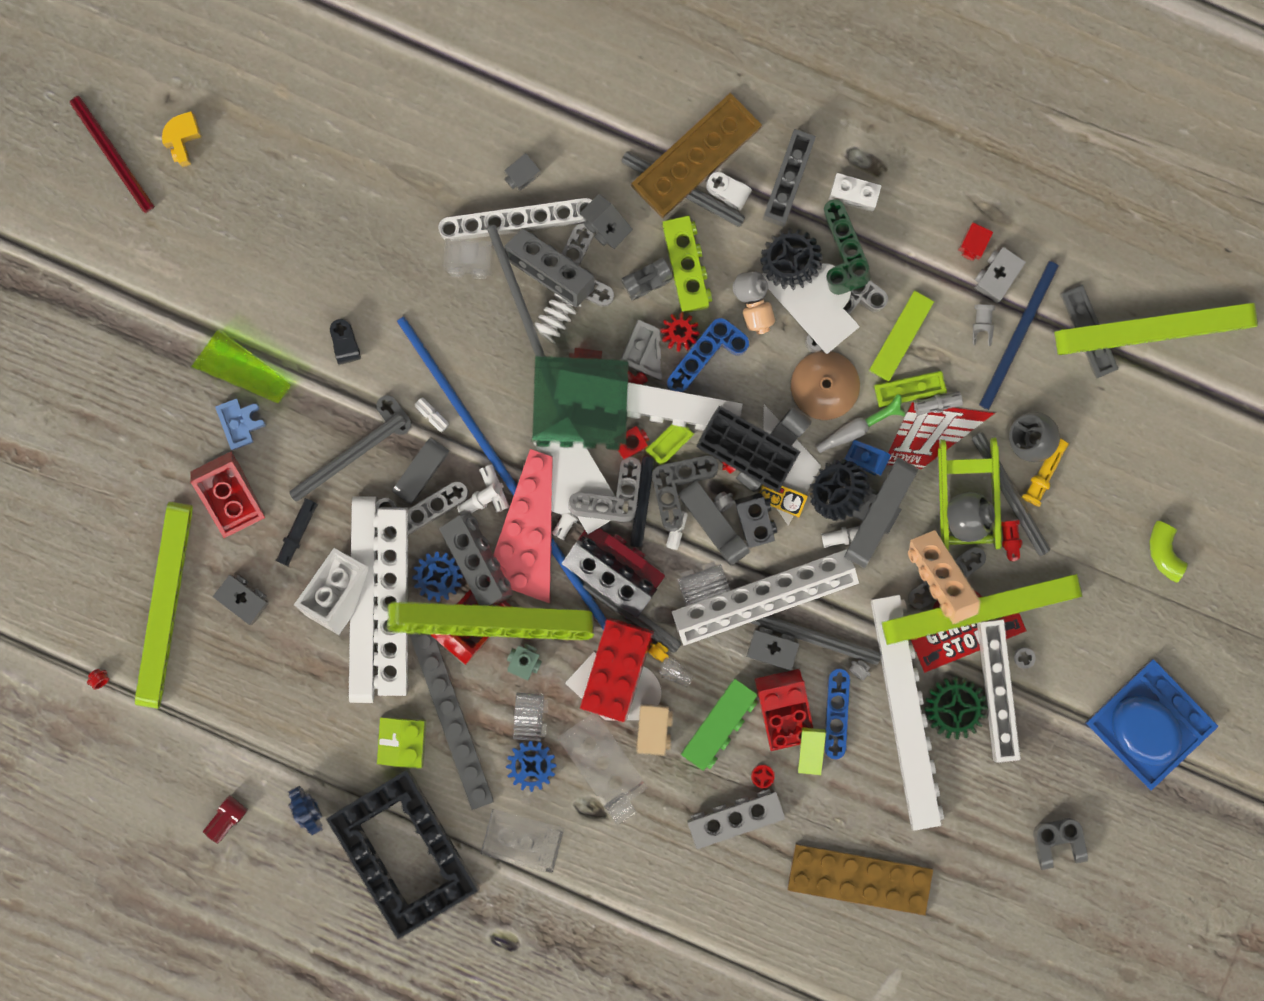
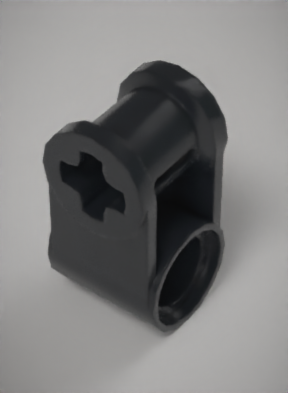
M343 319L333 321L330 325V334L338 365L361 360L360 350L351 324ZM340 324L343 327H347V330L344 331L343 336H341V334L336 333V330L339 329Z

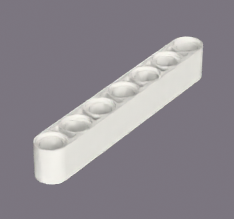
M582 198L447 217L440 221L438 229L444 240L458 241L489 236L487 227H489V222L493 218H499L502 221L501 225L497 228L499 235L519 232L522 228L530 231L580 224L585 222L584 218L580 215V209L584 205H588L592 200ZM562 208L570 211V215L565 219L557 216L558 211ZM537 212H545L547 214L546 220L543 222L536 221L534 216ZM515 215H522L524 222L520 225H515L512 223V218ZM470 221H476L479 224L478 229L473 232L468 231L466 225ZM448 224H453L456 230L453 234L447 235L443 232L444 227Z

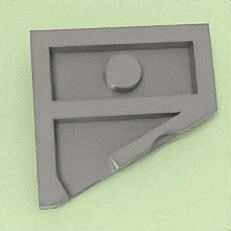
M637 320L619 363L657 380H661L660 329Z

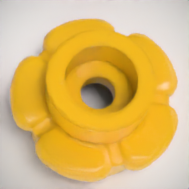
M659 642L656 645L650 644L651 647L648 653L662 663L665 658H669V655L666 654L668 649Z

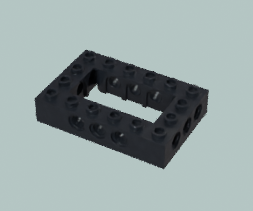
M409 769L326 818L397 940L480 890ZM399 801L402 803L403 812L405 815H409L415 825V832L417 835L420 834L428 847V854H432L438 864L441 876L448 880L409 905L361 826L364 822H367Z

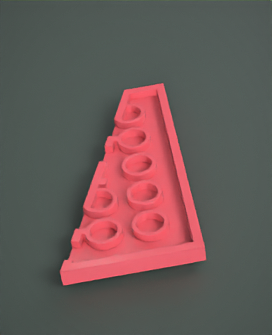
M530 449L493 556L499 561L504 577L511 584V590L550 604L553 457Z

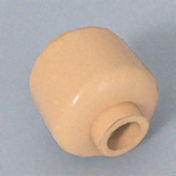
M764 299L746 303L747 307L743 309V316L747 329L756 331L757 334L769 332V327L775 323L771 303L764 301Z

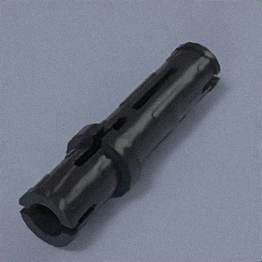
M307 498L304 499L287 538L284 537L283 539L284 544L275 561L289 567L296 549H299L301 546L299 543L318 506L317 503Z

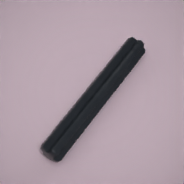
M643 456L636 513L630 542L632 547L640 548L643 546L655 461L653 457Z

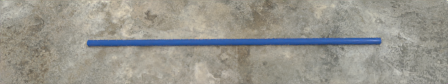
M403 316L397 320V323L514 496L517 488L516 482ZM552 538L551 553L604 630L607 618L590 593L583 587V583L578 575L562 565L566 557Z

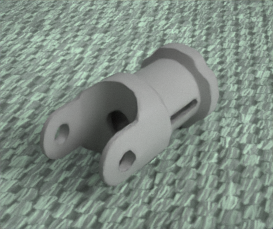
M975 305L974 308L977 311L976 323L973 324V345H976L977 334L981 331H987L989 334L988 345L991 346L994 331L992 314L995 306Z

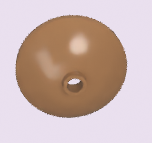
M824 351L815 352L805 357L797 365L791 378V393L794 402L803 413L818 420H832L846 414L854 406L860 391L859 376L853 364L844 356L831 351L828 354ZM824 380L830 381L831 386L829 388L823 387L822 382Z

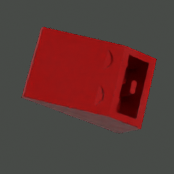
M800 668L755 678L770 751L800 745L802 728H813Z

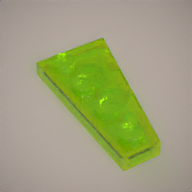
M221 330L215 332L191 366L276 403L282 401L293 385Z

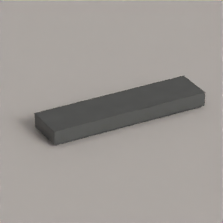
M1083 285L1060 294L1074 328L1100 325ZM1110 348L1085 352L1096 379L1119 370Z

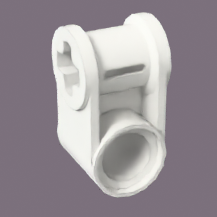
M721 172L711 174L706 183L708 193L741 211L752 191L744 183L734 180ZM720 180L721 186H719L717 189L714 188V182Z

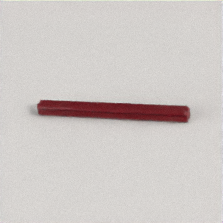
M80 96L72 98L69 101L70 105L144 213L153 210V203Z

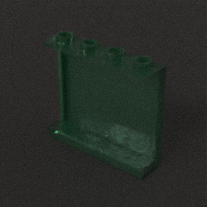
M535 356L531 442H536L537 447H550V443H559L561 448H573V444H582L584 449H597V445H605L607 450H620V446L626 444L629 360Z

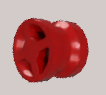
M758 765L752 770L751 780L757 787L767 788L774 782L775 774L769 766Z

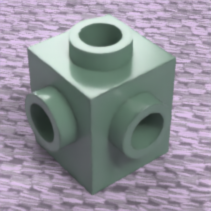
M526 643L523 647L512 648L507 658V661L511 662L507 672L529 681L532 672L537 674L542 663L541 660H538L540 655L536 653L537 648ZM523 656L528 658L527 665L521 664L520 660Z

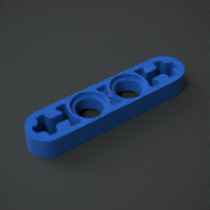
M843 669L831 671L828 677L824 750L831 759H840L846 751L850 676ZM838 672H841L842 677L846 679L845 682H841L840 689H845V694L841 692L831 693L832 688L837 689V682L833 681V676H837ZM839 695L844 699V706L840 709H835L831 705V700ZM834 719H840L843 723V728L839 732H833L830 729V722ZM829 734L834 736L843 735L842 740L837 739V745L842 748L841 751L837 752V755H833V752L829 751V746L834 744V739H829Z

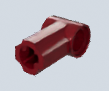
M229 795L217 809L218 813L202 832L211 841L219 844L232 826L236 825L243 818L248 809Z

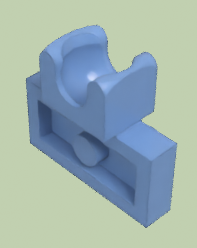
M234 399L215 406L231 450L254 443L250 431L252 432L266 426L263 420H252L253 413L260 410L257 403L241 408L238 399Z

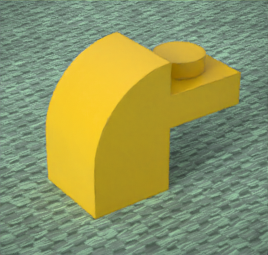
M190 111L173 117L167 122L162 132L163 145L166 148L174 147L170 149L174 162H179L182 167L191 165L185 142L202 137L195 115Z

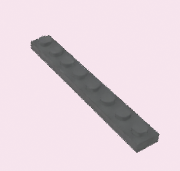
M410 634L409 636L470 807L474 810L493 803L491 791L437 640L431 634Z

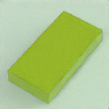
M671 424L645 451L659 465H664L694 433L687 426L679 427Z
M802 728L798 773L821 775L826 729Z

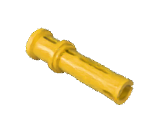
M1060 439L1056 452L1050 458L1044 460L1037 475L1031 478L1032 483L1027 493L1022 495V499L1032 505L1041 506L1042 503L1040 501L1046 489L1050 488L1051 483L1049 481L1069 443Z

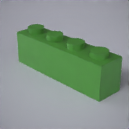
M734 678L681 752V755L703 771L706 767L711 769L718 759L715 756L718 750L722 749L724 751L731 741V738L728 737L733 729L735 731L739 730L745 721L742 718L745 712H751L758 703L755 699L757 694Z

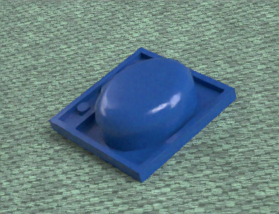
M1151 659L1085 722L1149 790H1153L1219 727L1154 659Z

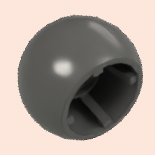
M1029 412L1021 415L1014 421L1009 432V442L1013 452L1020 459L1033 463L1041 462L1050 458L1056 452L1060 442V433L1058 426L1048 415L1039 412Z
M973 491L963 492L954 496L948 503V523L955 538L965 542H974L983 539L989 534L992 529V523L995 522V512L992 504L988 503L985 496Z

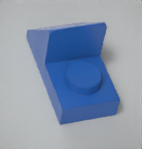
M854 440L845 459L855 462L857 466H860L864 471L874 476H881L891 455L883 450Z

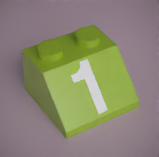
M380 718L377 764L422 768L424 766L427 720Z

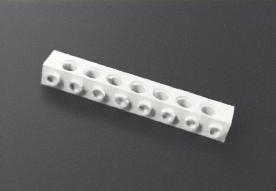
M380 507L378 513H374V527H378V536H374V550H378V560H374V574H378V583H374V597H378V606H374V620H378V629H374V643H378V652H374V666H378V675H374V689H378V695L406 696L408 693V633L391 632L386 628L385 620L388 619V606L385 603V597L393 596L397 602L408 603V508ZM393 526L397 530L396 537H388L385 534V527ZM388 549L394 550L397 554V559L394 561L387 560L385 551ZM385 574H395L397 582L394 584L387 583ZM388 642L394 643L397 651L394 653L387 652L385 644ZM388 665L394 666L397 674L394 676L387 675L385 667Z
M847 549L672 611L683 645L859 584L853 563L844 558Z

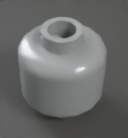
M756 271L739 274L733 283V293L741 302L760 301L765 297L768 290V283L765 277Z

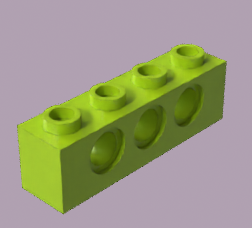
M690 216L662 221L681 312L685 314L708 309L709 302H712L710 288L706 289L704 280L708 278L705 266H700L699 257L703 256L700 243L696 244L694 235L698 234L695 221H690ZM679 237H686L689 240V245L681 248L677 245L676 240ZM685 259L692 260L694 262L693 269H683L681 266L682 261ZM691 281L698 283L699 290L694 293L689 292L686 288L687 283Z

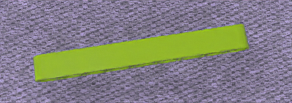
M1255 303L1065 329L1055 331L1054 335L1057 355H1065L1253 328L1258 326Z
M170 501L167 504L135 695L136 706L159 709L161 706L192 520L193 506L190 504Z
M1074 574L978 598L980 601L978 614L955 624L952 623L949 617H945L941 607L884 621L881 624L886 644L890 645L1083 597L1078 575Z
M395 602L388 605V630L396 633L588 640L594 637L593 613L586 610Z

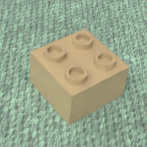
M640 704L637 753L665 755V750H670L671 735L667 734V726L672 727L673 711H669L668 706Z

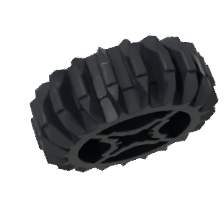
M789 228L788 234H784L780 230V237L777 238L772 235L771 239L773 242H766L765 246L767 249L761 252L762 256H764L760 259L761 264L764 265L762 267L763 273L767 274L766 277L769 281L773 280V284L776 287L781 284L784 290L788 285H790L792 290H795L796 284L804 288V281L812 283L811 276L818 277L819 274L816 269H822V263L820 262L823 260V255L820 253L822 249L820 245H816V238H810L811 236L808 232L802 235V231L798 229L793 234L792 229ZM791 245H798V246H802V247H800V248H793V247H791ZM784 249L783 253L780 256H778L775 260V257L778 254V252ZM788 253H791V256L794 257L795 266H793L792 261L789 260L790 257ZM809 258V261L806 264V266L800 270V266L804 262H807V259ZM779 270H781V271L790 270V271H792L793 273H783V272H780Z
M834 459L832 465L826 463L825 469H819L820 474L813 476L816 481L810 484L811 489H813L808 493L812 498L810 502L814 506L815 511L824 518L836 522L838 519L845 521L847 516L853 517L854 511L860 512L859 506L861 504H866L863 499L869 496V493L866 491V489L871 487L867 482L869 478L864 473L863 468L857 466L853 461H847L846 459L838 461Z

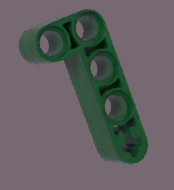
M833 199L825 204L824 213L843 264L829 269L826 278L829 290L833 294L841 295L865 286L870 281L871 275L867 259L845 206L841 201ZM834 212H836L837 215H839V220L837 221L834 216ZM841 231H848L846 235H838ZM850 250L857 251L854 255L846 254ZM857 270L865 271L861 275L854 274ZM836 278L843 279L840 283H833V280Z

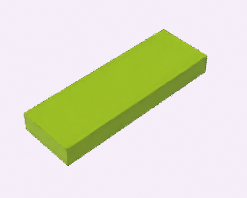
M942 370L874 385L879 408L888 406L897 394L901 395V403L947 393Z

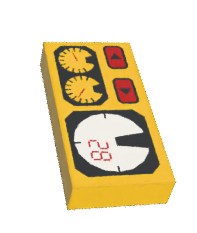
M762 485L759 492L762 493L764 499H769L771 507L798 518L808 497L785 486H781L779 492H775Z

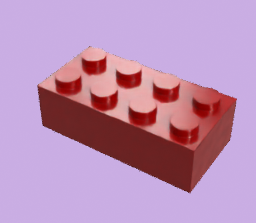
M611 617L606 620L580 709L623 723L627 720L654 631Z

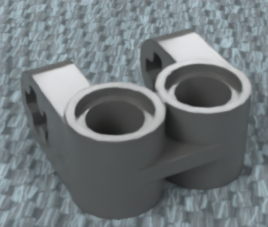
M661 258L642 270L621 278V281L631 301L670 283L672 281V273L665 259Z
M1064 818L1058 821L1042 822L1035 827L1033 837L1041 870L1054 868L1051 847L1065 843L1071 844L1076 864L1088 862L1083 828L1078 821ZM1072 824L1075 832L1072 836L1067 837L1064 834V828ZM1044 829H1050L1052 832V837L1048 841H1043L1041 838V833Z

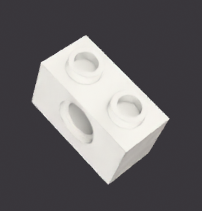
M837 173L829 200L836 199L843 204L873 212L882 185Z

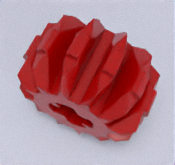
M680 312L679 320L676 319L674 314H671L672 323L664 320L663 324L668 328H661L660 331L662 334H668L662 338V341L667 342L671 340L668 345L669 349H672L674 344H677V352L681 351V345H684L687 351L690 350L688 341L693 345L697 342L691 336L700 335L699 331L692 330L698 327V323L689 324L692 320L691 315L687 317L686 321L683 320V312ZM677 327H680L681 330H686L684 337L681 338L680 335H674Z

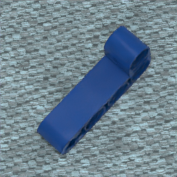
M723 318L715 319L667 380L668 390L684 393L721 346L734 355L744 354L749 347L748 337ZM718 324L724 325L727 329V332L722 336L714 332V327ZM740 338L744 341L745 347L741 350H736L732 346V341ZM703 342L710 343L712 351L708 354L702 353L699 348L700 344ZM689 360L696 361L698 369L694 372L688 371L685 368L686 362ZM679 370H681L684 375L690 377V380L685 377L681 383L683 388L677 387L674 389L672 388V380H679L682 376V373H679Z

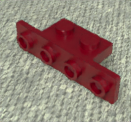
M600 528L589 534L584 530L581 534L585 538L592 539L603 551L613 554L621 564L631 567L635 574L642 579L649 580L656 589L665 578L662 572L644 560L646 556L635 547L633 550L626 547L627 541L619 535L615 534L612 537Z

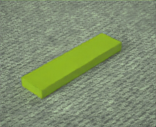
M915 290L913 291L871 365L869 372L887 382L890 381L934 301Z

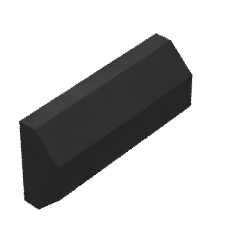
M718 406L696 445L697 448L775 492H779L801 452L721 406Z

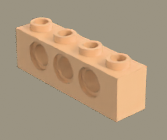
M936 530L910 540L909 559L918 566L922 580L927 581L933 598L939 600L945 617H949L952 623L955 624L978 614L980 601Z

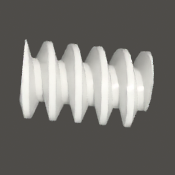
M556 293L554 296L557 301H549L552 308L545 307L543 309L547 316L539 315L538 318L541 323L535 322L533 324L540 335L554 344L555 341L552 336H561L557 329H566L562 323L563 320L571 322L568 313L575 315L577 313L572 304Z

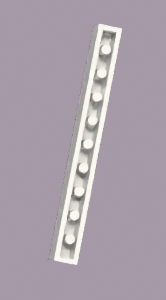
M900 595L870 600L911 829L920 830L941 826L940 820H944L942 806H938L936 797L940 796L938 783L933 782L932 774L936 773L934 761L929 760L928 751H931L932 748L930 738L925 737L924 728H927L926 715L921 714L920 705H923V697L921 691H917L916 682H919L917 668H913L912 659H915L913 645H909L908 640L887 645L881 624L884 621L904 617L903 613H907L905 599H901Z

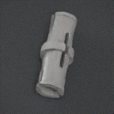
M959 391L942 396L937 394L933 398L914 401L917 416L936 411L941 413L948 408L963 406L962 396Z

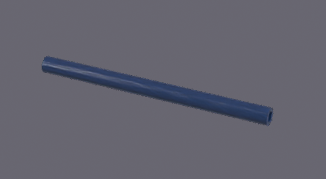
M1048 261L979 403L980 407L986 410L990 409L1059 267L1058 264Z

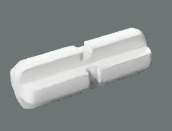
M420 398L415 403V407L426 418L428 417L429 421L440 432H443L449 426V423L438 412H435V409L424 398Z
M681 511L683 517L682 527L675 532L669 533L666 544L667 548L677 550L682 537L681 531L684 530L688 515L684 511ZM674 518L672 525H675V524H676L675 521L678 520L679 518H677V519Z

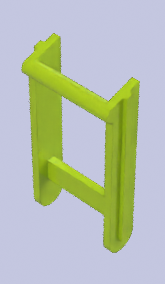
M996 437L990 440L991 458L947 460L945 439H940L938 449L940 536L948 551L949 545L993 543L995 549L1002 547L999 447L997 446ZM991 473L992 506L995 512L993 534H988L983 539L974 542H965L954 536H949L947 474Z

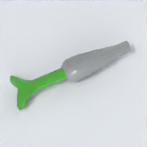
M897 394L886 408L868 418H856L841 427L826 440L816 445L819 453L865 435L870 426L890 415L905 416V411L901 408V395Z

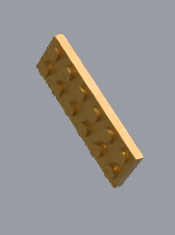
M729 93L631 183V187L663 219L761 129L762 124Z
M795 844L787 891L925 916L933 869Z

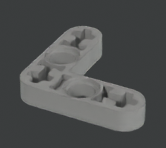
M578 224L573 229L561 254L566 257L568 250L576 249L579 252V258L574 263L580 266L592 242L593 233L584 224ZM583 229H586L589 237L588 239L583 238L581 245L585 246L584 249H581L576 244H571L572 240L577 243L579 239L577 232H582ZM594 279V284L598 285L596 290L601 293L607 290L610 299H604L601 302L600 296L593 293V297L588 296L586 300L602 307L610 305L614 299L612 288Z
M629 457L621 461L616 497L581 492L575 493L569 499V511L573 515L619 522L631 521L636 513L641 472L639 460ZM628 465L633 466L631 478H627ZM624 485H631L634 488V492L625 494L621 488ZM577 501H582L581 508L576 507ZM589 501L592 502V510H588ZM624 501H629L627 514H623L622 510ZM598 503H606L609 509L605 512H600L596 509V505Z

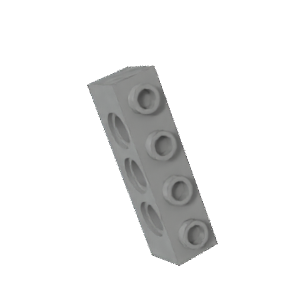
M766 789L758 792V797L749 800L748 796L735 800L736 805L727 807L726 804L714 807L712 808L713 813L705 815L703 811L691 815L692 820L687 822L696 848L700 849L784 820L785 816L777 793ZM761 804L764 807V812L761 816L756 817L751 814L753 805ZM732 812L741 813L742 820L740 823L732 824L729 822V815ZM711 819H716L720 822V827L715 832L707 829V823Z

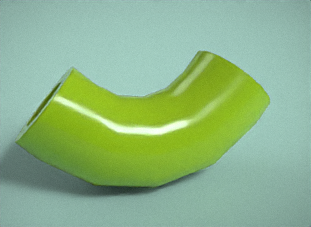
M1156 521L1149 540L1151 558L1161 573L1171 581L1178 583L1183 577L1188 563L1178 558L1173 550L1172 543L1177 530L1164 522Z

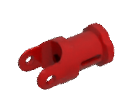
M1020 520L1001 522L1004 539L1002 547L1007 551L1008 560L1012 562L1019 560L1020 548L1023 545V541L1019 536L1018 525Z

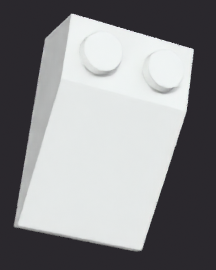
M333 548L294 605L304 615L339 635L353 615L369 568Z

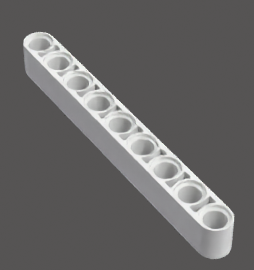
M353 496L351 558L367 566L369 570L350 619V703L374 702V606H376V597H374V583H376V574H374V560H376L374 536H377V527H374V513H376V496Z

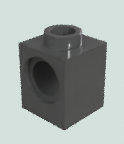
M526 153L504 170L507 176L504 179L512 189L516 187L519 191H522L541 175L540 169Z

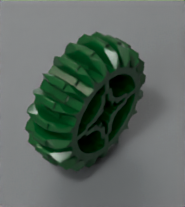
M957 677L952 678V684H950L948 678H944L945 686L943 687L937 682L935 685L939 691L936 692L930 689L929 693L934 695V698L926 697L925 699L926 702L932 703L931 707H924L925 711H932V714L927 715L926 719L935 720L931 723V728L940 726L937 730L939 735L946 730L945 737L948 739L951 737L952 732H954L956 740H959L960 732H962L964 738H968L967 730L969 729L975 734L977 731L973 727L974 724L979 727L983 726L982 722L978 721V718L986 719L987 715L980 713L981 709H988L987 705H980V702L985 701L986 697L977 696L981 693V688L972 690L975 686L973 681L966 686V678H962L960 684H958ZM952 689L950 701L947 704L938 705L941 696ZM959 689L966 691L971 696L974 704L963 703ZM956 701L958 702L957 705L967 707L966 709L958 710L956 715L953 714L954 711L945 709L946 707L954 706ZM974 711L970 721L960 727L962 715L965 712ZM938 712L949 713L953 727L947 726L940 719Z

